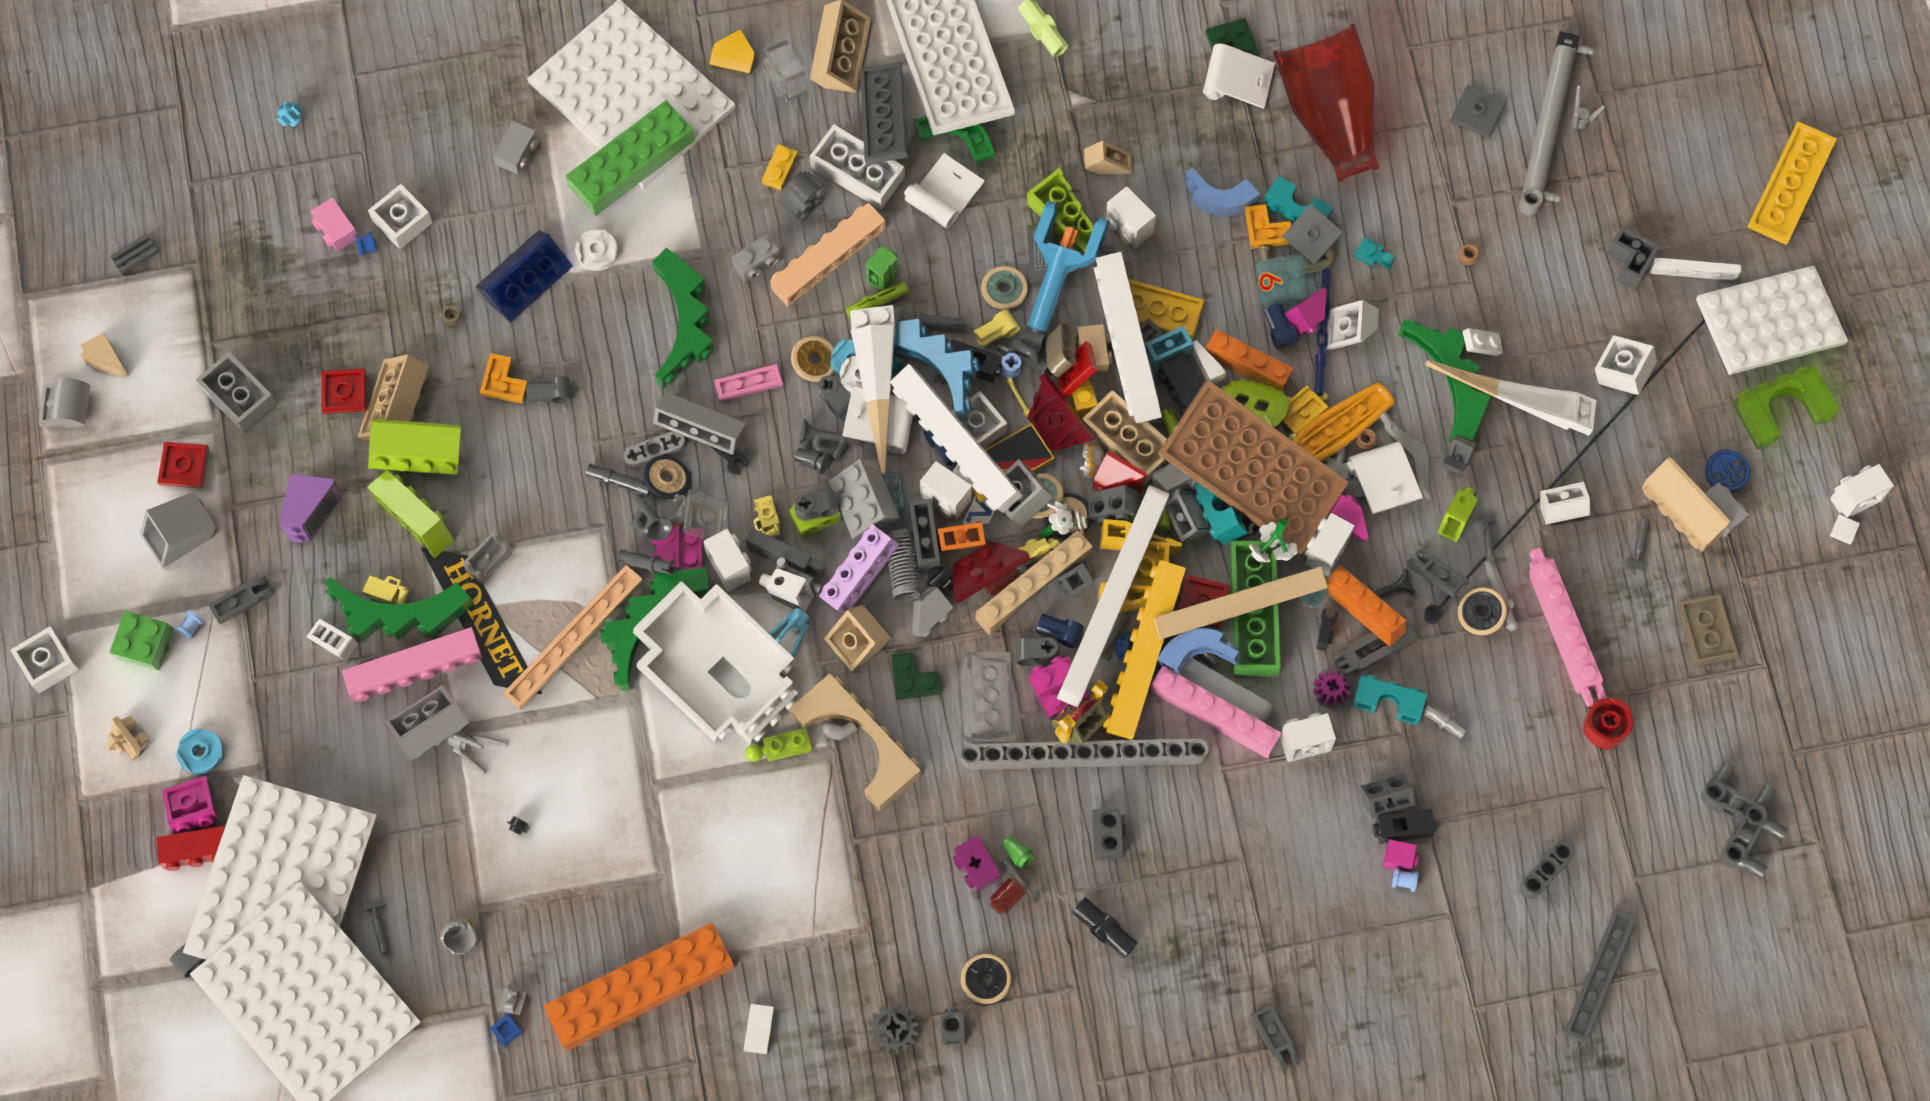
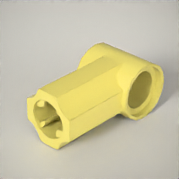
M1006 309L996 314L992 321L974 330V335L979 345L985 348L1002 337L1009 338L1015 335L1020 330V326L1010 311Z

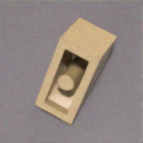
M1105 141L1098 142L1084 149L1085 169L1099 175L1130 174L1133 172L1132 154Z
M104 333L80 345L84 351L80 354L86 365L91 364L95 371L120 377L128 376Z

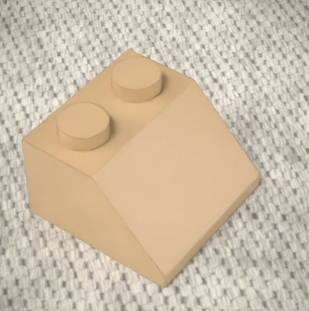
M860 605L847 610L824 640L849 670L853 672L876 655L891 637L866 607Z

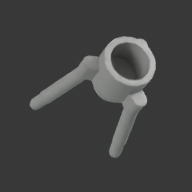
M1580 85L1577 86L1574 114L1571 119L1572 128L1574 129L1585 128L1588 122H1593L1605 109V105H1602L1591 115L1587 109L1580 108Z
M467 730L451 734L448 744L454 747L453 752L462 756L482 774H485L486 770L462 751L463 749L467 750L470 745L480 749L484 748L482 744L473 741L472 738L503 746L508 745L506 741L471 733Z

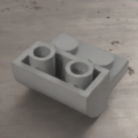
M56 378L54 383L43 384L38 425L43 428L63 425L66 428L85 426L90 385L73 378Z

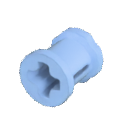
M1008 353L1003 357V376L1015 379L1020 375L1021 359L1017 354Z
M187 610V616L180 626H176L175 630L192 640L196 629L205 621L195 613Z
M1395 867L1392 887H1405L1415 892L1419 872L1402 871L1399 867Z

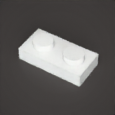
M1472 328L1463 331L1468 352L1499 356L1503 353L1499 333Z

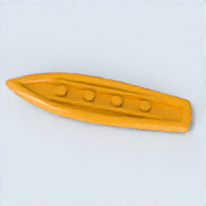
M1376 382L1317 416L1301 429L1292 441L1316 459L1322 461L1346 447L1362 434L1361 432L1364 429H1368L1380 418L1382 413L1387 412L1395 404V399L1385 386Z

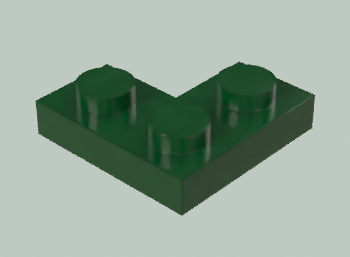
M1245 18L1205 30L1212 50L1216 44L1232 45L1236 49L1259 57V51Z
M914 652L891 654L896 700L941 695L938 671L916 673Z

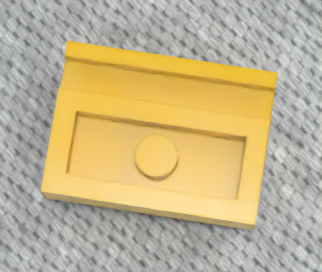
M1306 385L1289 400V409L1281 423L1292 434H1297L1309 422L1328 410V406Z

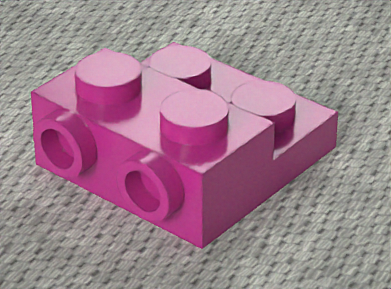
M672 526V531L667 538L660 541L652 540L653 546L657 545V551L652 553V557L656 555L664 560L676 562L677 571L702 568V529H680L679 526Z
M1062 655L1057 656L1051 660V665L1045 668L1043 665L1037 666L1031 670L1032 674L1029 675V682L1049 719L1054 714H1059L1068 705V703L1057 699L1072 664L1069 656L1065 658ZM1085 691L1081 701L1089 700L1087 691Z
M206 776L162 790L168 825L173 834L191 832V829L197 827L208 828L213 825V822L218 821L215 802L212 798L209 780Z

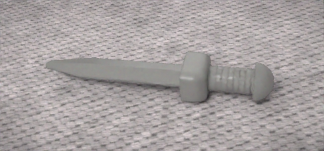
M1485 560L1486 572L1492 588L1500 593L1506 602V628L1509 631H1515L1519 627V622H1516L1512 612L1514 602L1512 599H1508L1494 562Z

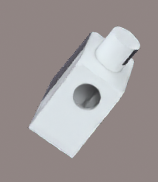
M776 569L773 575L763 573L759 581L760 585L767 588L773 600L792 609L799 608L806 612L814 597L805 578L780 569Z

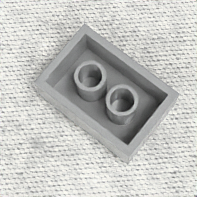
M227 352L196 379L200 389L243 433L277 405L272 394L230 352Z
M859 459L829 480L852 539H862L863 533L872 524L882 531L900 519L875 460Z
M443 685L385 721L388 729L410 761L422 756L425 751L434 745H439L445 738L461 731L464 726L469 724L457 703Z

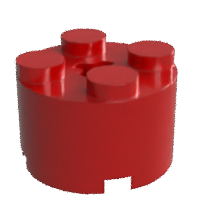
M1619 699L1598 700L1592 705L1584 718L1583 733L1593 745L1611 750L1622 744L1633 728L1632 712L1628 705Z

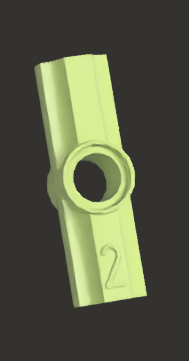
M1035 0L1023 1L1018 7V11L1029 24L1034 38L1037 41L1041 40L1053 57L1062 55L1068 49V44L1057 31V26L1049 14L1045 15Z

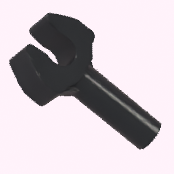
M711 446L714 451L728 461L727 470L730 473L741 474L740 469L734 465L736 462H741L746 467L748 466L744 453L739 452L732 455Z

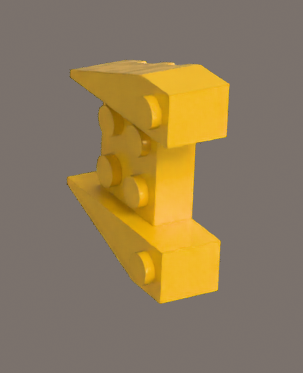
M1104 519L1101 526L1100 549L1121 550L1133 523ZM1156 534L1152 535L1119 614L1137 610L1140 607L1144 608L1147 599H1144L1143 595L1146 586H1151L1153 578L1149 577L1153 564L1158 565L1160 560L1169 562V554L1178 555L1182 543L1168 537L1163 538ZM1101 582L1099 586L1097 605L1107 583Z

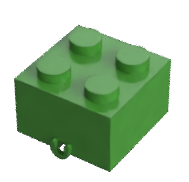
M124 611L109 653L117 659L159 671L164 655L169 652L170 646L168 644L174 628L166 622Z

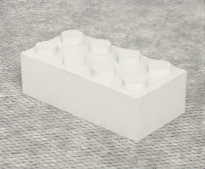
M834 124L810 155L812 169L880 210L883 209L905 179V167L894 160L866 165L864 142Z

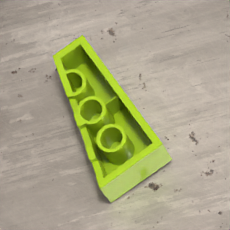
M1059 167L1027 192V205L1041 218L1046 202L1048 200L1056 202L1057 217L1052 231L1062 240L1066 227L1078 230L1072 250L1078 251L1084 256L1094 227L1088 216L1085 215L1079 200L1074 196L1071 186L1065 180L1063 172Z
M388 470L384 471L367 486L368 490L393 517L395 516L407 531L411 532L422 546L425 544L429 553L436 558L455 541L443 523L445 518L437 510L433 512L431 505L424 498L421 500L417 498L418 494L411 486L406 488L403 485L405 482L398 474L392 475Z

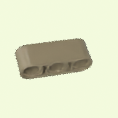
M1061 323L1046 337L1047 367L1057 377L1062 376L1076 363L1075 333L1065 323Z

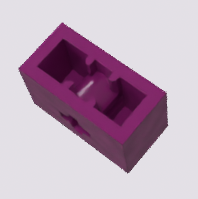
M978 835L954 848L955 856L952 859L958 869L962 868L965 872L964 880L970 889L974 888L976 893L1001 880L999 870ZM974 861L975 864H979V869L971 867V862Z

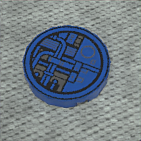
M1724 449L1717 451L1709 458L1705 468V476L1712 487L1719 482L1733 493L1739 491L1747 483L1750 477V467L1747 460L1740 453Z

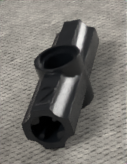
M1086 897L1072 911L1082 923L1090 928V932L1102 943L1106 942L1123 958L1128 956L1138 942L1121 929L1120 924L1110 914L1103 913Z

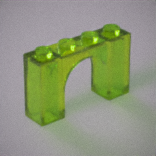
M1816 365L1809 368L1807 366L1801 367L1789 376L1788 374L1781 375L1775 382L1770 384L1764 382L1758 385L1755 390H1744L1737 394V398L1733 403L1756 449L1776 442L1781 435L1769 411V400L1775 396L1789 395L1798 399L1804 405L1815 426L1834 419L1840 411Z

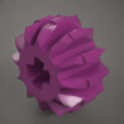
M1327 669L1326 675L1320 672L1318 675L1319 679L1314 680L1313 684L1316 687L1313 689V694H1318L1317 702L1325 700V707L1331 702L1335 708L1338 702L1344 704L1346 702L1345 697H1350L1351 692L1348 689L1351 688V683L1345 682L1348 678L1347 675L1339 676V670L1332 674L1331 669ZM1330 685L1335 686L1334 691L1329 690Z

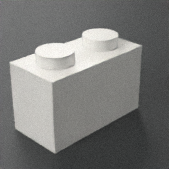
M1584 482L1540 491V509L1546 524L1590 515V498Z

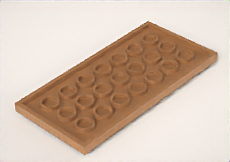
M1209 380L1204 382L1158 453L1257 526L1268 525L1270 522H1274L1277 526L1280 519H1286L1288 524L1283 533L1285 544L1295 543L1297 545L1298 555L1304 553L1311 538L1317 533L1322 519H1326L1349 483Z

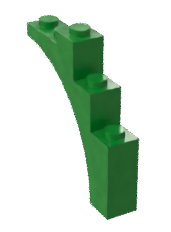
M667 247L652 261L653 271L665 282L671 291L678 308L679 320L678 333L673 349L666 362L655 374L657 384L662 388L667 384H672L676 380L677 374L682 369H687L690 366L692 359L700 364L704 359L707 360L714 351L713 340L700 330L709 322V310L695 299L704 293L706 288L705 280Z
M1403 320L1398 335L1415 343L1427 352L1435 362L1467 372L1477 373L1479 365H1476L1470 359L1459 358L1465 345L1461 330L1447 328L1444 335L1437 329H1428L1414 320ZM1444 374L1452 393L1454 405L1453 428L1449 441L1452 442L1453 438L1458 435L1472 442L1491 396L1479 389L1474 390L1470 385Z
M707 567L678 570L672 576L664 573H653L654 581H650L651 595L628 598L629 605L625 606L626 620L604 622V630H600L601 641L606 643L608 650H611L613 664L617 663V671L613 672L615 685H619L621 692L630 691L631 667L634 655L641 641L633 633L634 627L681 581L698 598L704 597L710 591Z
M332 577L324 581L328 588L325 591L333 601L337 599L342 604L339 608L347 616L345 619L348 624L346 630L354 639L358 636L362 642L380 627L389 637L393 635L397 640L415 626L424 636L429 634L433 639L474 605L470 596L457 582L443 592L425 600L405 604H386L356 596L343 588Z

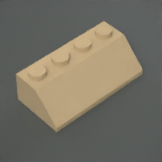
M844 0L824 5L810 80L826 89L857 92L871 17Z
M408 354L384 359L357 438L370 442L371 419L412 421L416 403L420 399L422 385L427 378L429 367L427 364Z
M1671 457L1666 459L1646 479L1642 486L1645 496L1653 500L1658 505L1660 512L1668 516L1673 521L1675 528L1683 532L1689 538L1690 544L1701 552L1717 541L1731 523Z

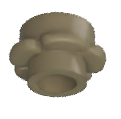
M447 306L443 310L441 319L443 323L453 327L462 321L463 315L458 307Z

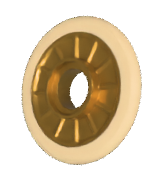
M808 336L799 340L793 347L791 362L797 374L812 382H819L822 377L827 375L832 376L834 373L831 367L833 345L826 339L818 336ZM817 354L820 357V363H811L809 355Z

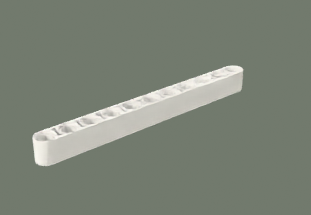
M1149 485L1057 699L1077 708L1079 707L1169 498V493Z

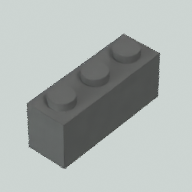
M931 499L910 501L909 512L918 573L928 572L933 567L940 569V557Z

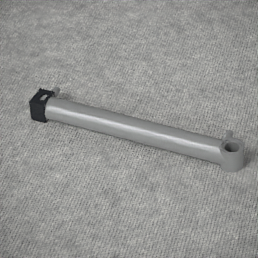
M1560 31L1555 43L1552 64L1522 194L1518 204L1520 212L1526 216H1533L1538 213L1543 199L1559 202L1561 198L1560 195L1544 190L1575 54L1577 52L1592 55L1594 52L1593 48L1579 44L1580 35ZM1527 200H1532L1535 204H1530Z

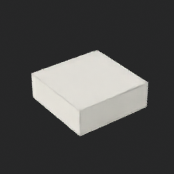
M1838 515L1829 536L1851 544L1860 523Z

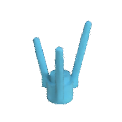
M795 608L769 634L773 637L787 624L776 638V642H780L790 629L796 632L800 629L792 651V656H795L803 636L809 628L807 622L810 618L804 611Z

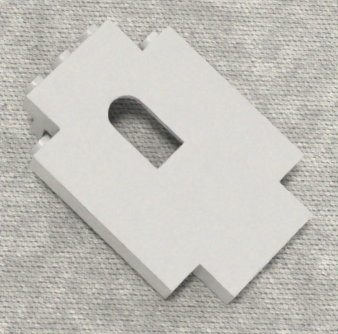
M681 581L633 629V633L650 648L637 662V668L714 742L718 738L724 739L731 731L729 729L730 726L749 744L754 740L759 742L766 734L764 730L769 725L772 727L776 725L782 718L780 714L785 709L789 711V708L797 702L795 698L798 692L792 687L793 682L786 676L794 667L792 665L794 657L717 584L700 599ZM722 658H725L750 683L751 690L746 697H733L708 673Z

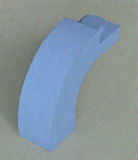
M1193 167L1186 172L1185 185L1189 191L1193 192L1192 202L1205 212L1218 216H1233L1243 213L1246 206H1255L1259 202L1260 193L1247 179L1231 189L1219 190L1208 185Z
M1200 628L1183 632L1173 638L1161 652L1158 662L1160 666H1164L1181 675L1188 661L1201 653L1218 655L1235 665L1238 664L1241 656L1238 647L1229 642L1224 644L1226 641L1224 633L1213 629Z

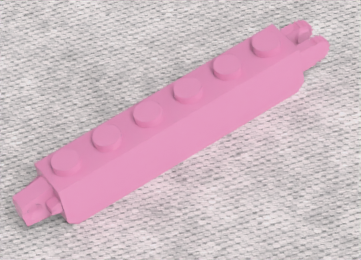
M1540 547L1533 549L1530 552L1532 563L1529 564L1531 568L1529 571L1531 583L1574 689L1578 694L1581 693L1588 707L1592 706L1593 698L1589 690H1595L1598 700L1606 699L1601 684L1603 682L1602 676L1554 559L1545 558Z

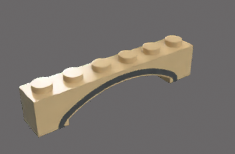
M1077 530L977 610L975 620L989 636L1007 623V620L1040 590L1089 557L1092 552V545Z

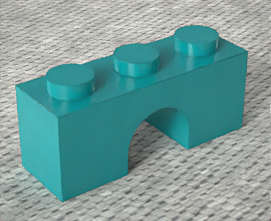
M1280 176L1277 177L1265 195L1264 204H1266V207L1272 212H1278L1291 223H1294L1310 204L1329 220L1334 207L1317 197L1307 206L1297 205L1293 201L1297 186Z
M1199 483L1194 485L1198 493L1195 497L1200 506H1203L1205 510L1202 514L1207 523H1210L1212 527L1209 531L1215 541L1219 540L1225 546L1231 541L1247 534L1241 516L1232 506L1221 511L1224 504H1226L1223 500Z
M1361 675L1352 707L1374 713L1379 701L1389 699L1397 705V720L1418 725L1427 694L1422 693V690L1410 687L1408 689L1401 687L1397 682H1383L1372 675Z

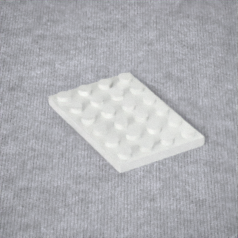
M1815 266L1701 294L1696 298L1729 375L1845 345L1848 342Z

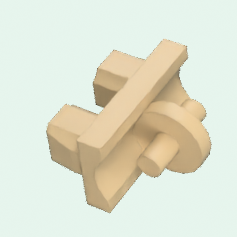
M116 716L112 719L114 724L111 727L112 732L108 734L110 741L107 744V748L109 751L117 749L120 754L126 750L130 757L135 760L139 757L140 751L148 746L149 740L144 733L134 737L131 735L130 732L137 729V724L132 716L124 719Z

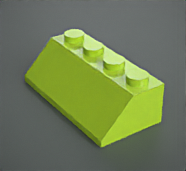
M371 419L368 469L458 475L461 425Z

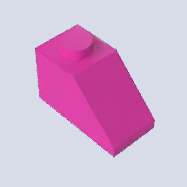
M1325 288L1312 294L1284 313L1289 322L1293 324L1298 335L1305 331L1307 334L1312 333L1319 328L1317 324L1324 320L1327 294Z
M1346 494V496L1340 495L1326 519L1332 513L1355 525L1352 536L1362 542L1366 541L1368 533L1362 508L1357 504L1358 500L1349 494Z

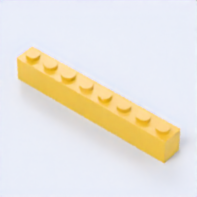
M1162 560L1158 562V565L1153 564L1149 576L1153 578L1151 586H1146L1143 598L1147 600L1144 608H1139L1136 618L1140 623L1138 629L1133 628L1130 637L1133 645L1131 651L1126 650L1123 663H1126V668L1124 672L1120 671L1116 684L1120 685L1118 693H1113L1110 701V706H1113L1111 715L1107 714L1108 719L1103 724V727L1107 728L1105 734L1124 740H1133L1164 639L1159 640L1153 618L1173 612L1186 570L1184 567Z

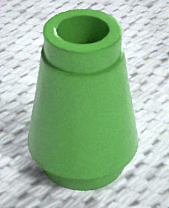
M1012 836L1006 838L1002 843V846L1016 867L1026 869L1034 861L1033 851Z

